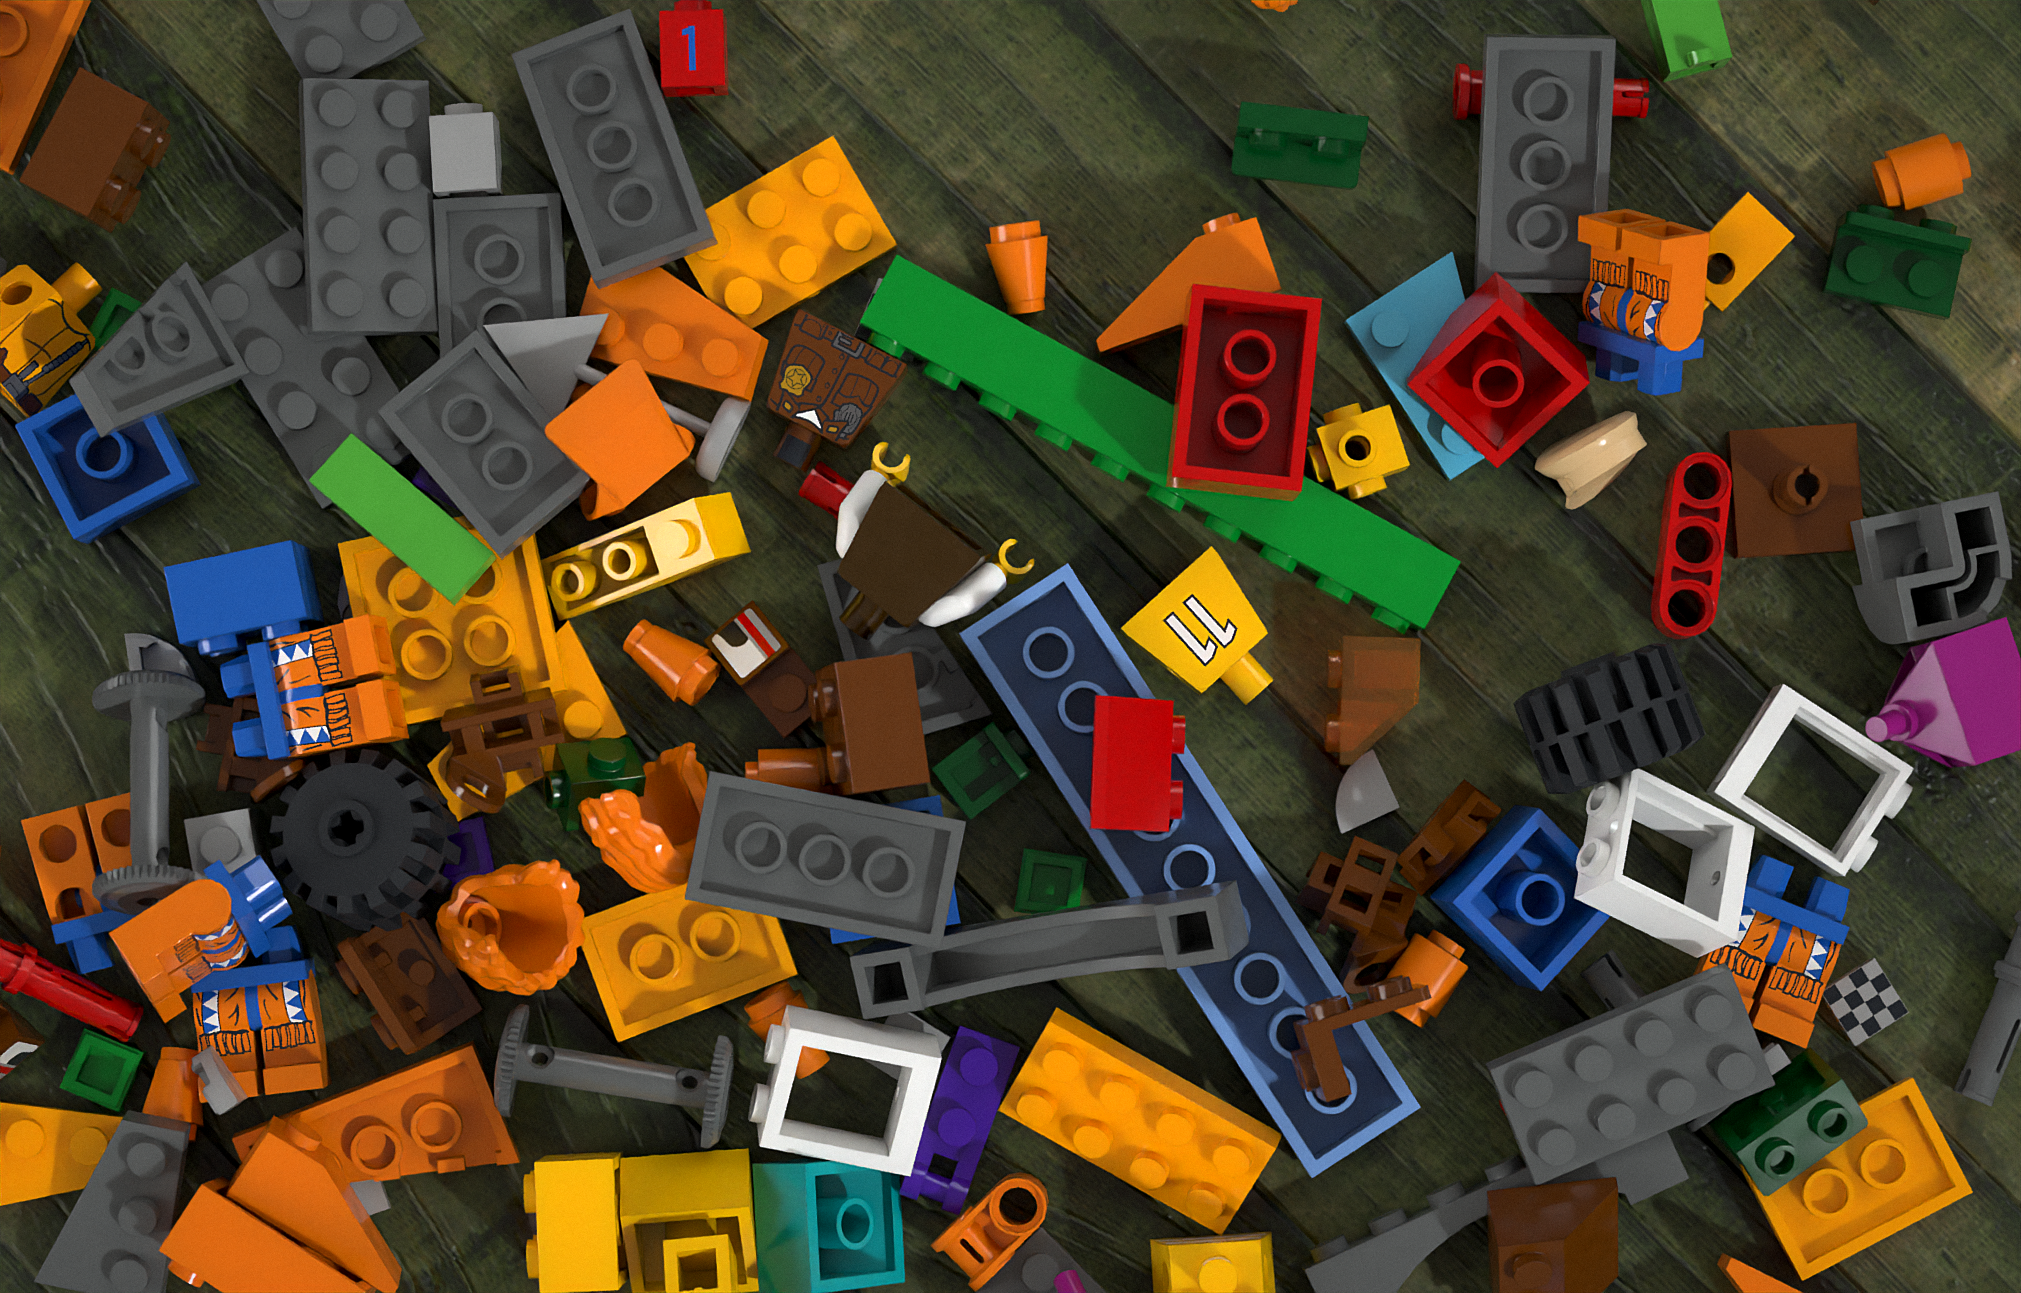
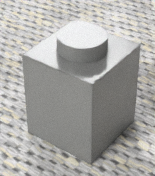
M458 103L445 106V115L429 116L433 193L438 199L504 196L500 126L494 113L483 112L482 104Z
M246 808L184 820L192 869L195 873L203 875V878H206L203 870L219 859L229 874L258 855L262 857L269 868L259 809Z

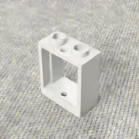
M1785 684L1773 687L1707 789L1706 794L1832 876H1845L1849 869L1859 872L1874 852L1878 840L1873 838L1871 834L1882 817L1886 815L1891 819L1894 818L1905 804L1913 788L1906 783V780L1914 768ZM1792 718L1880 774L1831 851L1744 795Z
M1639 768L1595 784L1586 804V811L1589 816L1584 844L1576 860L1578 877L1574 898L1696 958L1737 941L1755 827ZM1632 819L1693 849L1684 905L1622 875Z
M786 1005L781 1026L771 1024L766 1039L764 1062L771 1063L766 1085L756 1083L749 1107L748 1120L757 1123L760 1147L911 1176L942 1060L937 1036ZM802 1046L902 1066L883 1138L784 1118Z

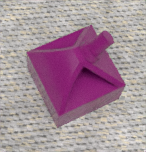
M2007 617L1981 623L1967 630L1954 632L1910 647L1893 680L1880 714L1870 718L1866 723L1865 729L1868 737L1874 742H1882L1887 739L1897 741L1949 768L1974 766L2021 750V658Z

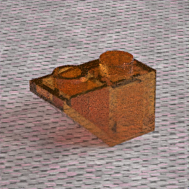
M1342 636L1339 639V650H1328L1326 685L1327 688H1338L1337 714L1326 713L1325 752H1336L1335 766L1353 765L1419 703L1421 638Z

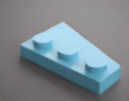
M1450 252L1344 322L1448 482L1485 457L1407 385V378L1450 314L1465 301L1453 252Z

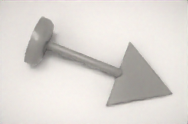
M609 313L483 325L528 391L552 419L566 409L579 379L595 386L607 376V374L586 365ZM729 396L721 404L712 423H709L660 400L672 423L682 426L704 438L696 457L695 469L702 478L714 483L740 433L751 402L739 397Z

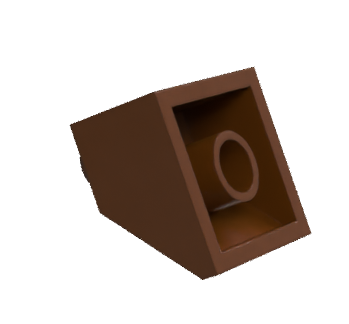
M1616 1177L1487 1191L1489 1282L1492 1293H1602L1618 1277V1184Z

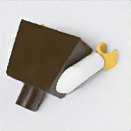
M880 442L875 446L872 453L871 470L864 471L841 503L838 515L836 550L842 561L837 572L859 590L839 616V619L851 631L866 640L872 638L888 615L901 625L909 628L920 622L928 626L937 627L974 614L1005 589L1007 584H1017L1022 581L1035 562L1033 558L1022 568H1015L1009 565L1005 554L1009 553L1018 543L1015 539H1009L1002 544L993 556L992 563H986L993 553L903 483L909 472V454H906L903 462L897 467H887L881 463L888 451L889 443Z

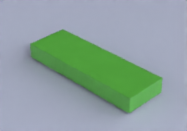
M352 433L309 479V482L319 492L454 606L497 559L490 549Z

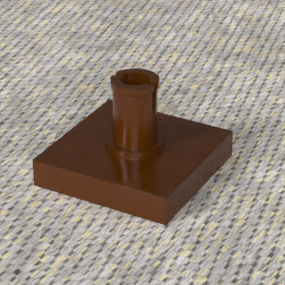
M1856 423L1733 430L1726 432L1728 468L1732 478L1730 504L1734 559L1856 552L1850 522L1863 519Z

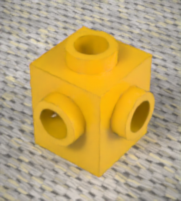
M1355 403L1323 414L1325 426L1316 428L1313 433L1316 444L1306 447L1308 459L1317 483L1328 481L1331 491L1334 493L1348 490L1351 500L1386 489L1384 477L1405 471L1410 466L1390 404L1362 413L1359 403ZM1356 443L1360 445L1364 451V459L1359 461L1351 459L1346 454L1345 444Z

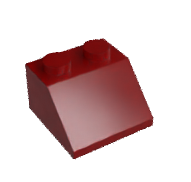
M1497 272L1450 314L1407 378V385L1496 468L1504 463L1590 383L1585 355Z
M1096 695L1094 699L1089 829L1169 832V819H1182L1183 780H1171L1172 754H1184L1185 715H1173L1174 701Z

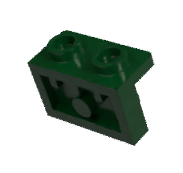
M1241 101L1237 115L1231 172L1234 176L1353 190L1358 184L1361 151L1366 143L1369 116Z
M1859 204L1856 212L1846 211L1837 219L1822 285V293L1944 321L1950 317L1962 258L1970 251L1971 238L1956 235L1958 227L1949 222L1923 218L1920 219L1919 225L1915 226L1894 221L1895 212L1890 209L1868 204Z
M1811 1047L1793 1058L1791 1063L1772 1075L1775 1082L1774 1086L1732 1103L1722 1113L1708 1122L1716 1137L1743 1165L1757 1189L1764 1196H1769L1868 1125L1867 1118L1843 1079Z

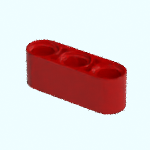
M1697 452L1676 463L1670 470L1666 481L1651 615L1656 628L1665 636L1673 639H1687L1706 631L1713 623L1717 612L1732 478L1726 462L1718 455L1709 452ZM1699 466L1705 468L1711 474L1714 480V490L1707 500L1693 498L1687 493L1683 478L1689 467ZM1683 529L1695 530L1703 536L1707 551L1700 563H1689L1679 556L1676 550V539ZM1676 592L1690 594L1699 606L1698 618L1690 627L1677 625L1668 613L1670 598Z

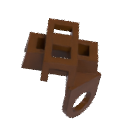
M518 664L472 674L469 684L475 703L447 709L440 723L443 732L449 731L454 748L452 755L446 763L445 780L448 787L470 806L491 814L498 813L505 803L507 772L532 767L534 778L544 776V759L540 747L565 742L550 687L526 692ZM500 684H510L508 688L486 692L485 689ZM540 710H541V712H542V716H543V719H544V723H545L544 725H543V721H542V717H541ZM480 724H482L485 738L483 737V733H482V729H481ZM521 728L524 732L498 738V734ZM464 783H467L475 787L480 792H482L486 797H483L475 793L474 791L469 789Z
M256 694L234 699L232 708L205 703L203 713L210 714L205 741L197 740L196 750L223 756L217 791L227 792L232 790L249 793L255 803L263 804L285 789L287 784L291 785L303 776L300 770L309 764L310 757L293 761L269 760L268 757H240L236 754L232 735L233 723L260 717Z
M1465 779L1437 806L1396 859L1402 866L1399 872L1421 896L1439 878L1445 881L1485 838L1486 827L1502 810L1490 801L1491 798Z
M1354 836L1344 861L1322 851L1318 854L1306 872L1305 876L1308 877L1307 883L1299 892L1294 902L1323 914L1316 930L1317 933L1325 936L1330 924H1333L1355 934L1347 955L1348 957L1339 975V982L1346 993L1350 994L1363 993L1367 991L1366 986L1385 980L1398 958L1406 950L1409 942L1404 934L1408 921H1411L1418 895L1417 891L1390 880L1397 861L1396 859L1399 856L1398 853L1357 836ZM1360 855L1382 864L1380 873L1355 863L1357 856ZM1343 892L1368 902L1367 908L1341 898ZM1382 962L1380 967L1373 973L1363 978L1354 979L1364 968L1374 963Z

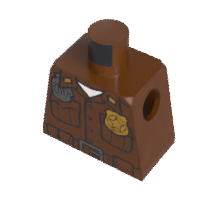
M798 309L793 319L766 405L769 413L789 423L772 455L806 473L822 441L848 452L904 380L908 372L907 364Z

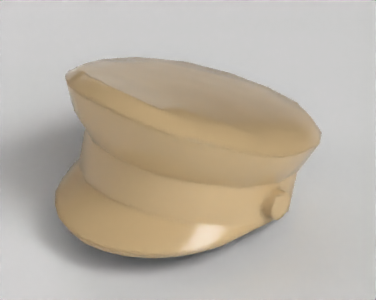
M1630 411L1619 413L1560 439L1540 453L1534 468L1543 475L1558 481L1566 494L1567 509H1576L1598 495L1624 471L1636 453L1647 445L1637 429L1636 413Z

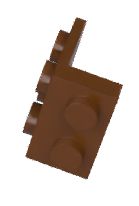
M402 912L400 916L403 928L386 932L375 926L370 932H366L358 937H348L338 943L336 946L343 958L335 962V965L349 989L355 995L361 992L366 993L378 1013L371 1016L370 1020L384 1044L390 1050L395 1047L401 1048L408 1055L423 1050L485 1010L462 971L456 968L454 963L443 953L439 935L427 916L425 915L417 920Z
M1403 975L1366 986L1369 998L1348 1004L1346 996L1341 997V995H1337L1303 1006L1307 1018L1293 1022L1301 1049L1290 1052L1301 1088L1306 1089L1307 1092L1314 1090L1316 1097L1325 1102L1351 1095L1350 1086L1332 1030L1432 998L1428 985L1411 984L1409 976L1403 977Z

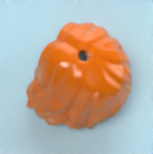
M687 742L681 747L665 750L656 761L647 762L642 766L646 775L644 797H637L631 791L619 789L603 793L597 799L588 797L581 801L578 806L584 830L592 838L593 844L600 848L602 860L618 872L631 887L646 893H660L688 883L708 783V774L704 766L696 760V745L692 742Z
M552 859L549 862L539 860L526 866L508 864L484 875H470L460 880L454 886L449 901L444 903L437 913L438 918L435 924L443 953L454 963L456 968L467 973L470 978L486 989L498 992L508 991L524 996H530L537 990L552 989L557 981L565 977L569 969L575 965L577 948L585 940L581 927L584 920V911L581 905L577 903L580 891L579 883L572 879L569 871L560 868V862L556 859Z

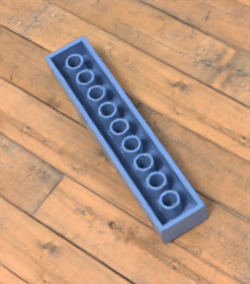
M1067 563L959 633L960 638L1129 898L1232 880L1237 881L1250 944L1230 960L1177 968L1175 970L1310 1177H1315L1421 1108L1365 1020L1332 1030L1352 1094L1325 1102L1316 1097L1314 1090L1307 1092L1306 1089L1301 1088L1290 1054L1292 1051L1301 1049L1293 1022L1307 1018L1303 1007L1305 1005L1337 995H1341V997L1346 996L1348 1004L1353 1002L1186 745L1184 754H1172L1171 780H1183L1182 819H1169V832L1089 829L1094 699L1096 695L1145 699L1156 698L1069 564Z

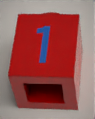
M681 0L674 2L673 11H659L661 88L665 97L729 95L727 19L723 9H712V2L707 0Z

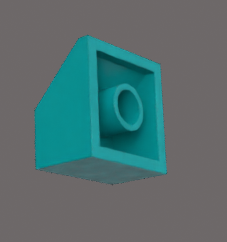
M803 1158L753 1164L759 1293H828L905 1282L901 1195H899L901 1189L900 1174L820 1158Z

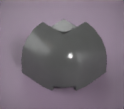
M1998 491L1850 522L1863 583L1862 585L1852 586L1863 619L1869 630L1881 642L1888 644L1911 642L1967 630L1988 620L1986 616L1999 603L2006 580H2012V554Z

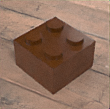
M79 67L19 182L45 200L112 233L117 222L125 224L135 211L141 196V191L136 186L146 167L155 168L163 158L171 139V135L166 132L170 121L147 101Z
M912 652L836 662L815 671L817 683L808 685V701L813 722L822 721L826 747L817 749L818 771L823 786L831 785L834 796L848 797L905 789L930 782Z

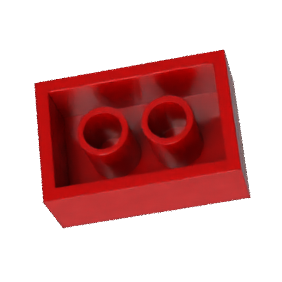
M1192 284L1186 296L1166 487L1294 501L1302 491L1322 299Z

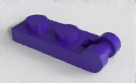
M962 1025L959 1026L924 1123L911 1176H905L899 1195L916 1201L919 1195L943 1203L941 1210L959 1216L1020 1046ZM934 1153L958 1161L952 1179L928 1171Z

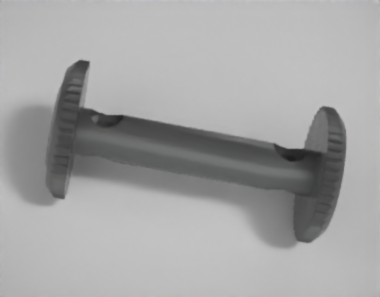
M134 670L116 674L95 688L92 695L94 709H97L101 714L111 716V719L117 718V720H124V722L131 721L130 853L132 866L120 867L119 869L102 873L98 878H95L92 884V894L102 905L110 910L130 915H139L188 883L198 879H206L200 873H195V871H189V869H183V867H170L168 865L170 826L169 733L167 728V721H179V718L185 719V717H191V715H196V712H200V709H203L206 703V692L190 677L165 670Z
M519 1004L510 1011L500 1040L494 1076V1105L502 1116L510 1117L512 1115L521 1080L704 1109L700 1145L704 1148H710L719 1141L721 1131L726 1122L734 1075V1045L727 1036L719 1035L712 1060L711 1072L527 1043L530 1016L529 1005ZM536 1063H543V1064H545V1065L538 1066V1065H535V1064H536ZM691 1086L694 1089H686L684 1087Z

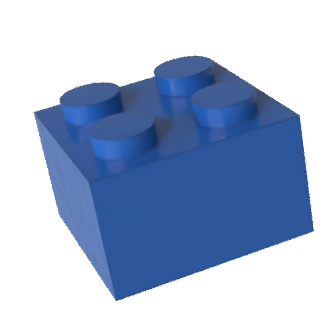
M75 393L15 425L73 539L86 544L98 540L201 486L164 413L101 438Z
M292 540L163 567L179 644L199 649L200 655L210 654V658H218L248 651L246 641L248 639L262 637L263 642L272 641L284 636L310 631L309 626L325 623L310 549Z
M1514 805L1430 896L1516 985L1537 991H1542L1610 917V915L1574 898L1578 877L1576 860L1580 849L1540 808Z

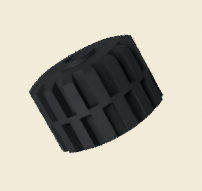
M1652 643L1616 657L1615 651L1561 671L1562 678L1525 692L1513 703L1548 794H1569L1620 776L1686 750L1696 744L1706 734L1671 643Z
M362 748L360 758L347 749L329 753L331 763L329 768H325L313 760L300 770L307 780L299 790L287 784L279 797V800L289 805L286 816H272L270 833L283 840L282 846L271 849L275 867L289 874L283 880V883L294 895L307 901V905L338 922L341 921L353 929L370 932L372 924L386 932L403 928L400 916L402 912L417 920L421 919L432 910L425 901L427 896L432 891H435L444 897L453 883L442 875L445 865H459L461 848L447 839V836L460 832L456 815L443 807L448 802L446 797L438 788L427 782L423 777L395 758L391 760L379 751Z

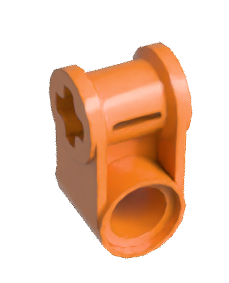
M1023 1172L1009 1174L1001 1179L973 1207L969 1206L930 1246L936 1253L944 1251L970 1277L968 1286L976 1292L1015 1254V1250L1039 1228L1047 1212L1049 1202L1047 1190L1042 1182L1031 1174ZM1024 1188L1033 1194L1037 1202V1210L1033 1216L1019 1221L1011 1219L1005 1214L1001 1206V1197L1009 1189ZM963 1239H965L983 1257V1259L980 1258Z

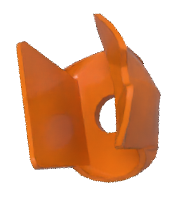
M635 359L624 361L595 386L584 383L575 388L570 398L572 404L551 420L544 429L546 437L595 481L591 487L579 496L583 515L588 521L603 516H613L622 512L627 505L677 464L687 459L696 441L691 431L672 423L640 362Z

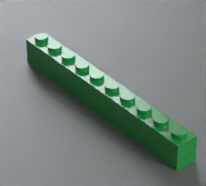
M896 255L860 320V327L870 332L865 343L900 360L903 352L914 356V358L926 364L922 374L952 391L957 389L959 383L968 386L982 394L978 405L1009 422L1012 421L1016 413L1038 425L1034 432L1036 437L1064 452H1068L1072 444L1094 455L1090 463L1093 468L1119 482L1124 483L1129 474L1150 485L1146 496L1176 513H1180L1183 506L1186 505L1205 515L1206 519L1202 526L1213 534L1236 544L1241 535L1262 546L1263 548L1258 557L1288 574H1292L1296 566L1319 577L1314 587L1327 596L1346 605L1349 604L1352 596L1375 608L1370 617L1371 619L1398 634L1405 635L1408 627L1418 632L1425 629L1461 563L1458 559L1303 476L1302 491L1294 501L1166 487L1174 415L1173 404L899 255Z

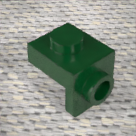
M992 721L981 732L934 766L932 770L971 820L1031 775L1024 762L1034 755L1011 725L1000 732Z
M630 737L599 738L592 741L555 744L553 769L545 771L543 777L544 798L548 809H556L565 831L578 830L580 821L578 806L581 801L588 797L597 799L603 793L619 789L631 791L637 797H644L646 775Z

